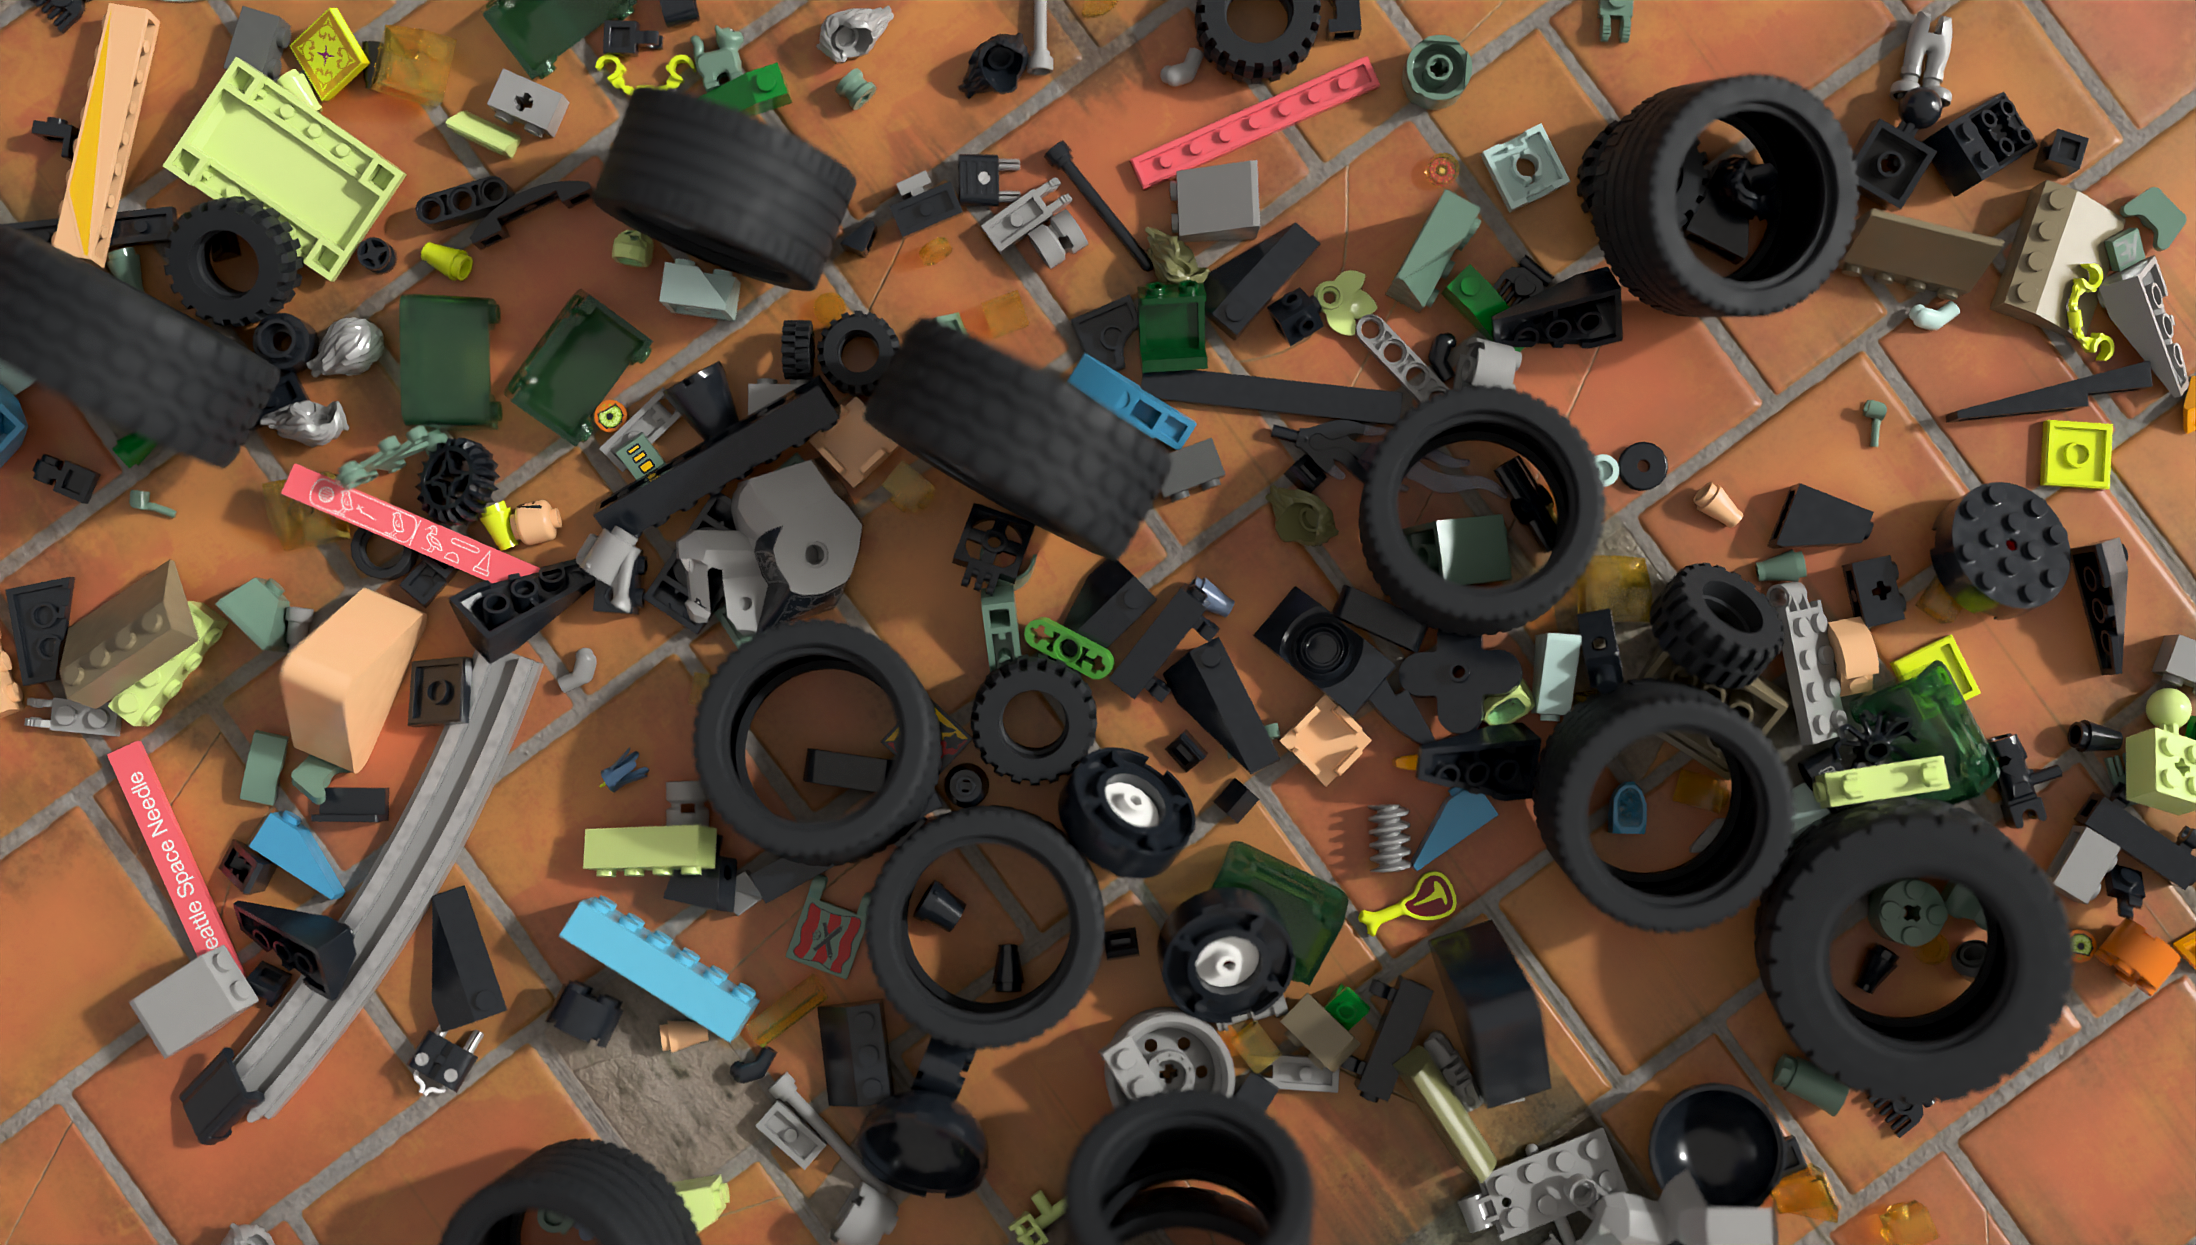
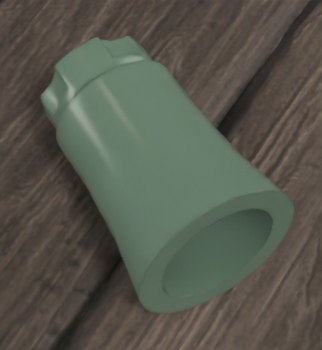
M1786 1053L1779 1058L1772 1076L1774 1084L1816 1105L1832 1117L1837 1115L1842 1108L1850 1089L1834 1080L1833 1075H1826L1812 1062L1798 1056L1794 1058Z

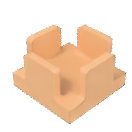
M857 396L845 407L842 404L840 405V419H838V423L833 428L825 432L820 430L809 440L854 489L900 447V445L884 436L864 420L866 405Z
M1324 694L1289 729L1279 742L1327 787L1363 753L1362 750L1372 740L1343 708L1337 706Z

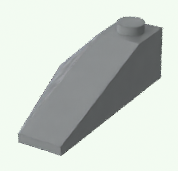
M2154 255L2141 260L2121 272H2116L2106 277L2098 287V300L2100 305L2107 309L2110 319L2145 361L2150 360V367L2176 398L2182 396L2189 386V380L2181 347L2178 343L2172 342L2173 326H2175L2174 317L2165 313L2162 297L2168 296V292Z

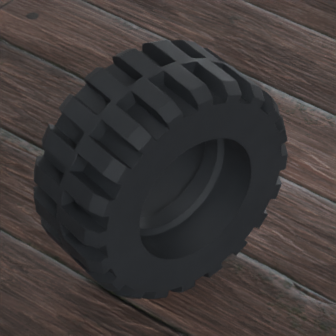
M1197 0L1195 28L1197 29L1196 38L1199 47L1204 48V56L1209 63L1214 61L1217 64V71L1223 75L1228 71L1233 74V80L1242 82L1243 77L1251 78V84H1261L1264 78H1268L1270 82L1279 80L1281 74L1289 75L1295 71L1299 62L1303 63L1309 55L1320 25V0H1278L1288 14V23L1284 33L1270 42L1252 43L1237 36L1227 23V9L1233 0Z
M1621 120L1613 121L1600 132L1581 158L1583 162L1577 171V178L1580 179V183L1576 188L1577 196H1583L1584 202L1581 204L1584 214L1595 212L1594 206H1592V197L1595 194L1593 184L1597 178L1595 176L1596 169L1600 166L1601 162H1599L1602 152L1606 150L1605 145L1608 139L1613 137L1612 133L1617 126L1621 125ZM1698 137L1694 139L1683 158L1676 182L1675 206L1680 228L1700 209L1699 203L1705 199L1708 189L1704 187L1710 181V170L1704 169V165L1708 162V157L1705 151L1699 153L1697 146L1701 144V141ZM1592 219L1590 222L1596 227V221L1593 222Z
M243 196L223 197L192 207L190 212L183 213L176 220L179 226L170 228L167 238L172 243L164 246L163 256L169 258V264L164 265L166 276H172L174 283L169 286L174 294L179 292L184 299L180 303L187 310L194 307L197 309L195 313L197 317L204 321L213 318L215 325L226 326L232 324L233 327H240L258 322L269 315L279 312L284 308V304L293 299L296 294L293 288L300 286L302 275L297 274V270L304 267L303 257H297L296 249L301 248L298 238L293 240L289 232L293 228L289 222L281 223L278 220L280 213L274 208L264 209L263 202L256 199L246 201ZM222 231H231L240 235L252 246L256 253L259 264L258 278L253 288L248 291L241 292L228 287L217 277L210 261L211 244L215 236Z
M1696 563L1685 566L1676 573L1651 605L1650 625H1652V633L1655 638L1659 639V646L1663 652L1667 651L1671 656L1670 659L1676 665L1682 666L1685 669L1684 672L1692 677L1700 678V682L1707 685L1715 684L1716 688L1737 689L1749 686L1781 652L1784 645V626L1782 620H1778V612L1775 607H1771L1768 603L1769 599L1763 593L1760 594L1755 589L1756 586L1751 582L1741 579V575L1734 571L1730 573L1726 571L1725 567L1719 565L1712 567L1710 563Z
M1026 654L1020 655L1014 661L1008 659L1001 663L997 670H992L986 676L983 684H980L976 692L970 719V726L973 731L972 740L975 748H979L981 758L985 764L990 763L994 767V772L1001 777L1004 774L1010 776L1011 782L1020 784L1021 780L1030 781V786L1040 785V781L1048 780L1050 784L1059 781V776L1063 774L1069 776L1074 772L1076 765L1082 762L1085 756L1088 755L1090 747L1094 744L1097 728V709L1092 696V690L1088 683L1082 680L1081 674L1077 670L1070 669L1066 666L1065 662L1058 658L1054 661L1048 659V655L1038 654V657H1029ZM1031 690L1046 692L1060 702L1066 721L1062 734L1055 742L1044 747L1031 748L1016 743L1007 735L1003 725V713L1008 702L1021 692Z

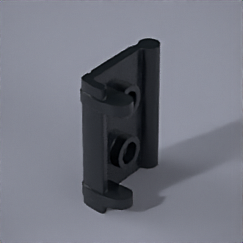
M229 1047L223 1048L179 1094V1099L183 1102V1108L195 1135L198 1137L199 1143L203 1145H215L217 1142L226 1140L232 1134L231 1128L250 1108L258 1107L265 1100L264 1094L260 1091H246L232 1061L235 1053Z

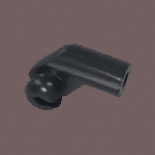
M1451 333L1438 334L1433 339L1428 354V360L1442 382L1456 375L1448 362L1451 349L1456 346V338Z
M763 1045L755 1061L748 1063L734 1062L730 1067V1075L734 1077L736 1082L742 1084L761 1079L765 1076L778 1052L767 1045Z

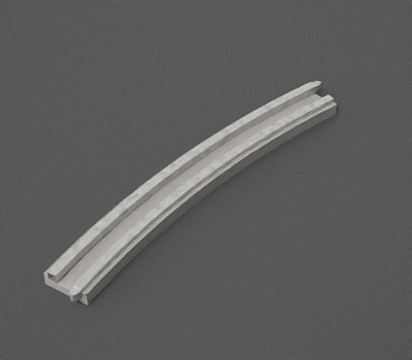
M475 649L472 657L469 723L444 726L428 764L398 823L363 884L338 921L347 924L352 929L355 935L353 941L357 952L338 998L330 1001L310 990L303 984L305 976L301 975L266 1022L233 1060L246 1091H260L265 1096V1100L261 1105L249 1111L247 1115L248 1122H254L263 1116L269 1120L281 1111L342 1037L408 943L432 904V896L438 894L491 794L522 724L544 663L511 652L489 664Z

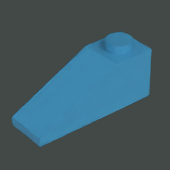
M1454 786L1448 790L1450 796L1443 800L1410 861L1412 869L1418 871L1499 815L1485 794L1469 793L1465 789Z
M287 810L270 813L249 847L329 899L342 898L346 891L310 830L300 824L302 819Z

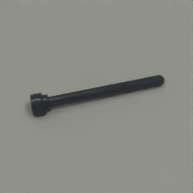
M1064 140L1054 145L1044 155L1051 167L1056 166L1058 170L1062 169L1139 266L1146 272L1151 271L1154 267L1151 259L1073 163L1074 157L1070 154L1072 152L1070 147Z

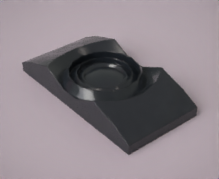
M721 492L711 496L688 531L691 529L736 531L731 512L732 499ZM675 549L643 596V599L694 633L699 634L708 622L696 623L689 618L685 602L689 599L686 571L682 561L677 559ZM714 567L707 571L711 612L708 622L725 599L723 572Z
M1294 586L1253 635L1352 717L1360 711L1396 668L1395 664L1368 641L1347 627L1324 606L1296 586Z

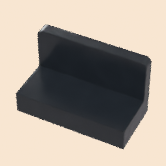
M950 181L889 206L903 239L963 215L962 208Z
M326 787L324 788L326 800L320 804L319 814L312 815L311 822L388 821L389 788Z

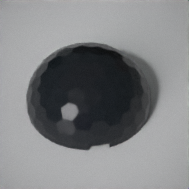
M1711 1082L1688 1087L1662 1106L1649 1132L1648 1155L1651 1170L1662 1191L1675 1176L1688 1169L1708 1208H1758L1765 1203V1200H1767L1777 1184L1779 1185L1785 1168L1786 1147L1781 1127L1767 1105L1751 1092L1735 1085Z
M914 1090L901 1092L885 1099L869 1112L857 1134L856 1150L859 1149L863 1157L862 1164L866 1169L887 1185L912 1195L926 1197L927 1192L946 1194L945 1199L965 1196L975 1191L982 1184L988 1170L989 1148L980 1123L959 1101L938 1092Z

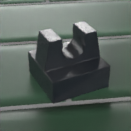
M262 961L246 980L256 996L266 999V1005L273 1007L290 984L292 974Z

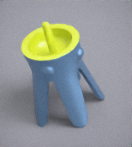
M629 747L612 766L601 770L604 783L600 784L599 787L602 788L607 785L615 793L625 784L648 777L645 774L649 772V769L643 767L632 771L637 765L635 760L638 758L639 753L635 751L625 758L630 752L631 748Z

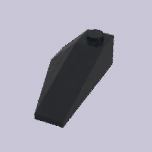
M1608 266L1576 274L1492 316L1493 342L1512 347H1533L1535 344H1551L1553 348H1563L1564 344H1577L1581 348H1595L1623 341L1621 287Z
M2119 537L2070 549L2071 562L2102 675L2121 674L2123 665L2128 566L2126 562L2128 561V552Z
M576 559L541 567L539 572L521 577L519 573L508 575V580L490 584L489 580L476 583L450 597L449 603L470 644L489 664H492L521 647L595 586L596 577L582 569L577 564Z
M1106 559L1087 577L1062 626L1107 649L1157 599L1118 560ZM1059 633L1057 634V636H1056L1054 642H1055L1056 639L1060 636ZM1065 639L1062 642L1061 648L1065 655L1073 657L1077 654L1078 647L1073 640ZM1086 648V651L1084 655L1079 659V662L1082 663V661L1086 658L1094 662L1097 658L1091 659L1090 657L1086 656V653L1089 652V649ZM1048 656V659L1056 661V659Z
M1219 637L1189 651L1163 673L1164 679L1172 688L1171 692L1177 704L1184 711H1187L1250 774L1280 760Z
M1524 723L1491 725L1421 745L1418 751L1415 777L1418 780L1449 788L1454 786L1465 789L1469 793L1477 795L1479 793L1489 795L1500 801L1532 799V791L1534 790L1533 780L1537 773L1536 768L1542 739Z
M239 900L233 903L240 930L266 952L273 949L282 960V966L288 971L294 968L305 976L303 984L310 990L330 1001L338 998L357 955L353 941L355 935L347 924L340 923L323 915Z

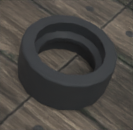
M361 527L357 529L351 542V556L357 568L367 576L381 580L398 579L409 573L416 564L419 552L404 546L402 558L397 564L388 568L375 566L369 560L366 549L369 538L374 533Z

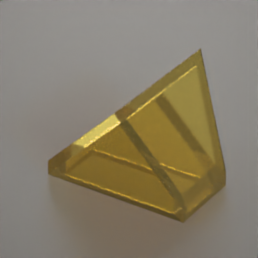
M1813 1163L1807 1164L1808 1168L1782 1178L1779 1185L1777 1184L1775 1187L1777 1211L1779 1214L1791 1213L1838 1223V1199L1826 1172ZM1775 1189L1770 1194L1773 1202L1775 1200Z

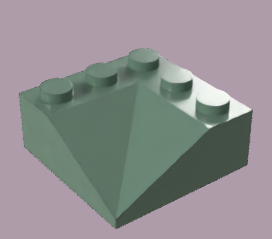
M1445 189L1430 212L1385 295L1418 313L1421 312L1424 306L1431 308L1440 292L1435 288L1440 277L1446 280L1455 265V262L1450 260L1456 249L1463 250L1480 225L1481 220L1476 217L1481 208Z

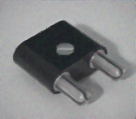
M959 154L958 194L960 206H999V202H1015L1021 198L1020 191H999V170H1019L1020 160L999 159L998 155Z

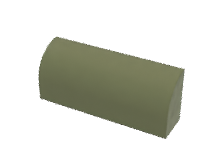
M1418 1045L1394 1063L1393 1066L1459 1168L1479 1183H1482L1493 1172L1497 1162L1496 1156L1429 1052Z

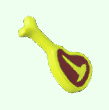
M1428 871L1417 880L1411 894L1402 898L1398 903L1377 912L1361 910L1358 920L1366 925L1367 934L1374 937L1381 924L1403 915L1418 920H1436L1450 915L1455 911L1457 905L1456 894L1451 882L1442 872Z

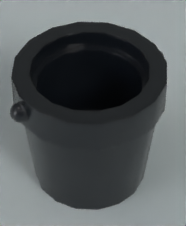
M934 880L917 905L913 917L951 932L963 914L966 903L943 887L942 883Z

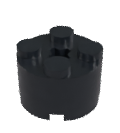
M569 980L568 984L563 983L545 1021L547 1023H554L556 1021L555 1028L589 1043L590 1038L596 1041L599 1039L597 1046L606 1048L624 1012L620 1008L623 1001L608 994H599V997L591 994L593 987L577 980Z
M931 1037L911 1090L934 1091L957 1100L965 1081V1077L960 1076L961 1071L968 1072L977 1050H975V1047H969V1049L961 1048L957 1044L952 1046L944 1043V1040H936Z

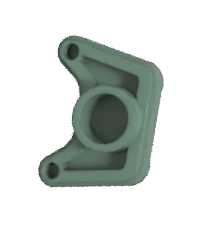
M2157 187L2147 189L2121 206L2119 210L2122 217H2139L2142 225L2153 231V248L2159 252L2169 248L2187 220L2186 215Z
M309 755L293 770L291 780L293 786L312 802L322 804L326 800L324 788L329 786L331 778L338 773H349L350 771Z

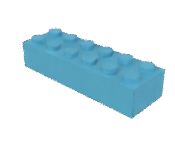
M600 895L599 898L594 896L579 903L559 936L729 1043L741 1033L761 1001L755 997L757 992L741 982L737 986L727 979L729 975L724 970L715 965L709 968L699 962L701 957L688 948L678 949L671 944L673 941L671 937L659 930H656L655 933L643 927L645 922L632 913L624 915L616 910L617 904L605 896Z

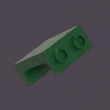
M1184 280L1176 285L1152 282L1144 287H1137L1139 353L1142 373L1208 369V357L1205 349L1206 292L1203 283Z

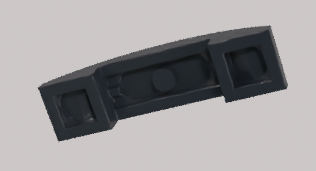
M559 181L525 190L509 198L491 211L474 230L470 240L480 250L510 237L505 224L559 199L570 209L591 199L595 188L589 182Z

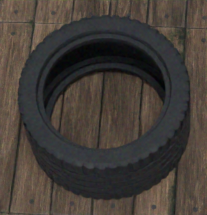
M1743 74L1668 88L1654 94L1652 97H1648L1642 101L1641 105L1634 107L1631 110V114L1626 115L1621 120V125L1615 128L1612 133L1613 137L1608 139L1605 145L1606 150L1602 152L1599 159L1601 163L1596 169L1595 176L1597 178L1593 184L1595 194L1592 197V206H1594L1595 212H1592L1593 222L1596 221V227H1594L1596 237L1599 236L1600 241L1598 244L1600 249L1605 253L1604 258L1607 264L1611 265L1610 270L1615 277L1618 276L1620 278L1619 282L1624 287H1627L1634 297H1639V300L1644 304L1650 305L1658 311L1683 317L1767 316L1796 306L1797 302L1806 300L1809 294H1814L1820 288L1819 285L1824 284L1829 279V274L1835 271L1839 265L1837 262L1842 260L1846 252L1844 249L1850 243L1851 231H1854L1856 223L1854 217L1857 216L1858 212L1856 201L1859 200V191H1857V185H1859L1858 175L1856 176L1855 174L1857 167L1855 160L1852 158L1854 154L1851 145L1848 146L1847 135L1845 131L1842 132L1840 129L1842 126L1838 119H1834L1833 112L1828 107L1823 106L1824 102L1821 99L1814 97V94L1808 89H1802L1800 84L1789 82V79L1783 77L1776 78L1775 75ZM1715 120L1723 121L1742 132L1755 146L1764 164L1770 163L1776 167L1780 177L1779 184L1775 190L1774 203L1778 217L1774 219V224H1767L1759 246L1747 262L1725 278L1707 269L1693 255L1682 236L1675 206L1676 182L1683 158L1694 139Z
M648 85L635 88L631 94L624 116L618 127L617 135L614 137L609 150L610 154L607 155L602 173L592 194V200L602 211L623 224L693 257L768 284L809 292L815 290L818 286L825 263L828 260L832 245L840 229L839 226L843 221L856 187V178L847 167L829 154L770 123L703 97L701 98L678 90L675 91L670 88Z
M1476 385V387L1472 388L1471 386H1463L1458 390L1455 388L1446 390L1444 394L1438 393L1431 396L1430 400L1427 401L1425 399L1418 403L1416 408L1412 407L1405 413L1403 418L1400 417L1394 423L1392 429H1389L1384 435L1383 441L1379 443L1372 457L1359 507L1358 524L1360 543H1363L1362 552L1364 557H1366V564L1369 570L1373 572L1374 580L1377 584H1380L1384 594L1390 596V601L1396 606L1399 605L1408 616L1410 614L1414 616V620L1428 624V627L1433 629L1439 628L1442 629V632L1450 634L1455 632L1457 635L1462 636L1472 634V636L1487 634L1489 636L1496 635L1500 631L1505 633L1514 628H1520L1526 625L1528 621L1531 623L1549 611L1569 591L1583 574L1585 568L1591 562L1594 552L1597 550L1599 545L1598 539L1602 536L1603 532L1602 524L1605 521L1606 511L1603 510L1606 506V496L1603 495L1605 490L1604 481L1600 478L1602 473L1600 466L1596 465V456L1593 451H1590V445L1586 438L1581 437L1580 430L1570 424L1571 420L1565 415L1559 414V410L1554 406L1546 405V401L1531 397L1532 394L1524 391L1520 393L1517 392V389L1509 387L1502 389V386L1492 385V387ZM1462 441H1486L1499 444L1525 457L1546 480L1556 504L1557 536L1548 561L1527 578L1510 585L1495 588H1474L1459 585L1444 579L1430 570L1419 560L1407 543L1398 516L1397 498L1399 486L1418 461L1438 448Z
M800 619L794 620V623H781L778 627L772 626L765 629V632L761 634L758 632L751 636V640L748 642L745 640L738 645L739 648L736 651H731L726 656L728 659L725 662L722 661L716 668L717 672L715 675H711L708 680L709 685L707 688H704L701 694L703 698L701 702H698L696 709L698 713L697 717H694L693 722L695 732H692V742L694 743L692 751L693 757L696 759L694 765L696 772L700 776L698 780L701 787L705 789V796L708 801L713 803L712 807L721 816V819L727 825L733 827L732 829L753 844L781 858L796 863L802 862L805 865L830 866V864L840 866L845 865V863L859 862L862 858L867 859L874 856L876 852L880 853L886 850L888 845H893L899 841L901 835L905 836L911 830L912 824H916L920 819L919 815L921 812H925L928 807V800L933 797L934 787L939 780L938 771H941V756H943V747L940 743L942 741V733L939 727V719L935 714L936 710L927 691L906 661L889 644L880 640L871 632L866 633L860 627H852L849 623L841 621L836 623L835 620L825 619V621L820 619H809V621ZM823 669L843 670L869 679L886 692L894 709L898 729V744L894 763L881 788L859 809L828 822L800 823L775 816L757 796L746 767L745 750L747 734L760 705L784 682L811 671Z
M1653 678L1631 679L1626 683H1617V688L1613 692L1602 693L1599 691L1597 694L1592 693L1586 697L1584 702L1580 701L1574 706V710L1568 711L1562 717L1564 720L1561 723L1558 722L1554 727L1553 734L1548 736L1545 742L1547 745L1545 748H1542L1539 755L1541 759L1538 762L1536 777L1533 780L1535 790L1532 791V800L1535 802L1533 810L1534 815L1537 817L1535 821L1550 855L1579 892L1593 906H1596L1599 911L1605 915L1608 914L1610 918L1617 922L1622 921L1626 926L1632 928L1636 926L1639 930H1653L1654 933H1664L1665 931H1668L1670 934L1680 933V931L1686 933L1695 931L1696 928H1708L1713 923L1719 924L1725 921L1724 918L1728 916L1730 918L1738 914V910L1741 908L1744 910L1749 906L1753 898L1757 899L1762 894L1761 890L1764 887L1767 888L1772 882V876L1776 875L1781 868L1779 865L1781 861L1784 862L1787 852H1785L1786 848L1791 843L1790 833L1794 829L1792 818L1795 817V807L1792 803L1795 800L1794 792L1790 789L1792 783L1790 777L1786 774L1788 771L1785 763L1781 761L1779 752L1773 747L1772 742L1763 735L1764 733L1752 722L1705 690L1688 683L1685 684L1682 681H1670L1667 678H1657V680ZM1686 731L1712 738L1725 757L1731 779V799L1728 813L1713 841L1688 862L1659 872L1641 873L1627 871L1614 867L1598 858L1588 833L1587 811L1594 784L1607 763L1629 744L1655 733Z
M999 805L974 806L952 811L927 823L906 838L890 855L881 868L882 871L878 874L869 898L871 901L867 904V918L865 919V929H867L865 942L868 946V959L872 962L871 969L873 975L877 977V984L880 989L884 990V996L888 1002L893 1003V1008L899 1014L902 1013L908 1023L916 1025V1029L922 1033L927 1032L931 1034L930 1037L936 1040H944V1043L952 1046L957 1044L959 1047L966 1049L975 1047V1050H984L985 1048L994 1050L1004 1046L1006 1048L1013 1047L1019 1042L1023 1044L1034 1037L1037 1038L1043 1035L1047 1029L1051 1030L1061 1020L1063 1021L1069 1015L1071 1009L1074 1010L1082 997L1087 993L1089 985L1092 984L1099 967L1104 944V906L1101 890L1090 863H1088L1086 857L1079 850L1071 845L1069 838L1066 836L1067 834L1061 829H1058L1051 822L1043 820L1038 815L1021 809L1017 810L1014 807ZM994 843L1006 845L1028 854L1043 865L1053 876L1066 900L1070 916V939L1065 954L1048 979L1033 991L1021 997L995 1003L976 1002L958 997L933 981L924 971L914 954L908 933V909L915 885L932 861L944 853L961 846Z
M1185 1088V1091H1179V1089H1169V1092L1158 1091L1150 1096L1146 1094L1140 1096L1138 1100L1132 1099L1125 1102L1124 1106L1119 1105L1112 1110L1111 1114L1107 1113L1100 1118L1099 1123L1096 1122L1089 1129V1133H1085L1080 1140V1144L1076 1146L1068 1164L1064 1184L1066 1245H1120L1108 1229V1225L1116 1212L1129 1199L1141 1191L1162 1183L1182 1180L1215 1184L1238 1194L1248 1201L1260 1213L1270 1230L1259 1245H1311L1315 1196L1308 1161L1305 1160L1302 1149L1298 1148L1297 1141L1293 1136H1289L1290 1132L1283 1125L1280 1126L1279 1121L1274 1117L1267 1116V1112L1259 1107L1256 1109L1253 1104L1247 1101L1242 1102L1238 1097L1232 1095L1228 1097L1225 1096V1093L1217 1091L1211 1093L1210 1090L1200 1089V1091H1194L1191 1088Z
M581 1138L580 1140L568 1139L567 1141H559L543 1147L474 1193L453 1213V1216L446 1224L447 1228L444 1229L441 1235L442 1241L438 1245H521L522 1223L527 1210L548 1211L568 1218L585 1229L600 1245L702 1244L700 1235L697 1236L696 1233L698 1231L696 1223L692 1221V1214L689 1208L685 1207L681 1194H677L675 1186L666 1180L667 1177L661 1171L658 1172L653 1164L649 1161L645 1162L642 1156L637 1153L632 1154L631 1150L625 1147L619 1148L617 1144L611 1142L606 1144L603 1140L595 1139L591 1141V1139Z

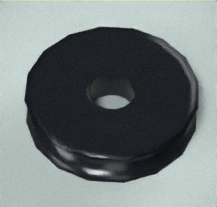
M1649 442L1632 444L1622 452L1618 461L1621 480L1631 489L1638 491L1651 490L1661 484L1668 470L1667 457L1662 449ZM1642 460L1648 464L1646 472L1639 471L1637 467L1639 461Z

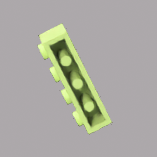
M188 601L199 641L115 696L107 706L132 726H150L162 714V709L167 702L180 691L187 676L200 665L204 654L210 646L214 645L222 636L223 630L229 622L205 603Z
M702 825L585 829L583 869L595 870L597 877H616L617 871H624V876L641 877L644 876L646 870H653L652 875L672 876L673 870H681V874L701 875L702 869H715L717 828Z

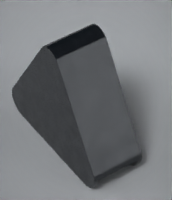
M1491 919L1428 940L1440 981L1486 1109L1488 1110L1551 1089L1544 1019L1540 1002L1533 985L1493 920Z

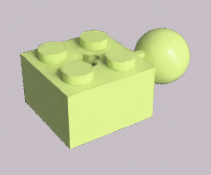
M2160 689L2154 692L2146 703L2147 717L2158 728H2152L2126 737V800L2179 816L2196 811V740L2179 735V728L2189 720L2192 707L2188 697L2177 689Z

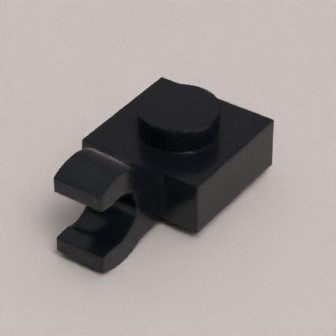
M604 20L603 53L605 55L638 57L639 47L662 50L663 36L659 35V31H639L640 24L637 21Z
M2115 865L2104 876L2107 896L2117 898L2118 916L2132 920L2134 918L2133 908L2141 909L2142 900L2145 898L2142 871Z

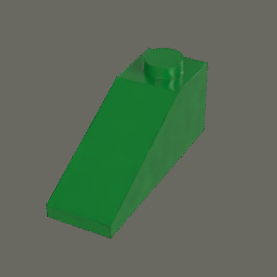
M777 62L744 73L700 96L751 116L793 103L783 73Z
M1471 264L1441 293L1487 340L1493 341L1491 317L1510 307L1495 288ZM1525 347L1513 348L1515 349V351L1521 352Z

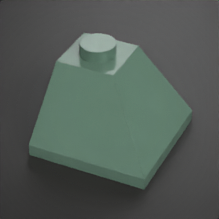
M255 577L216 603L263 651L286 652L289 649V643H286L288 620H285L286 607H290V601L283 595L285 592L284 588L272 578L267 580Z

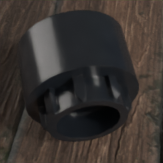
M275 313L269 315L255 329L253 335L255 353L279 368L281 372H302L308 369L306 363L319 354L320 342L315 329L307 322L291 314ZM291 336L292 343L289 349L283 351L281 348L283 339Z

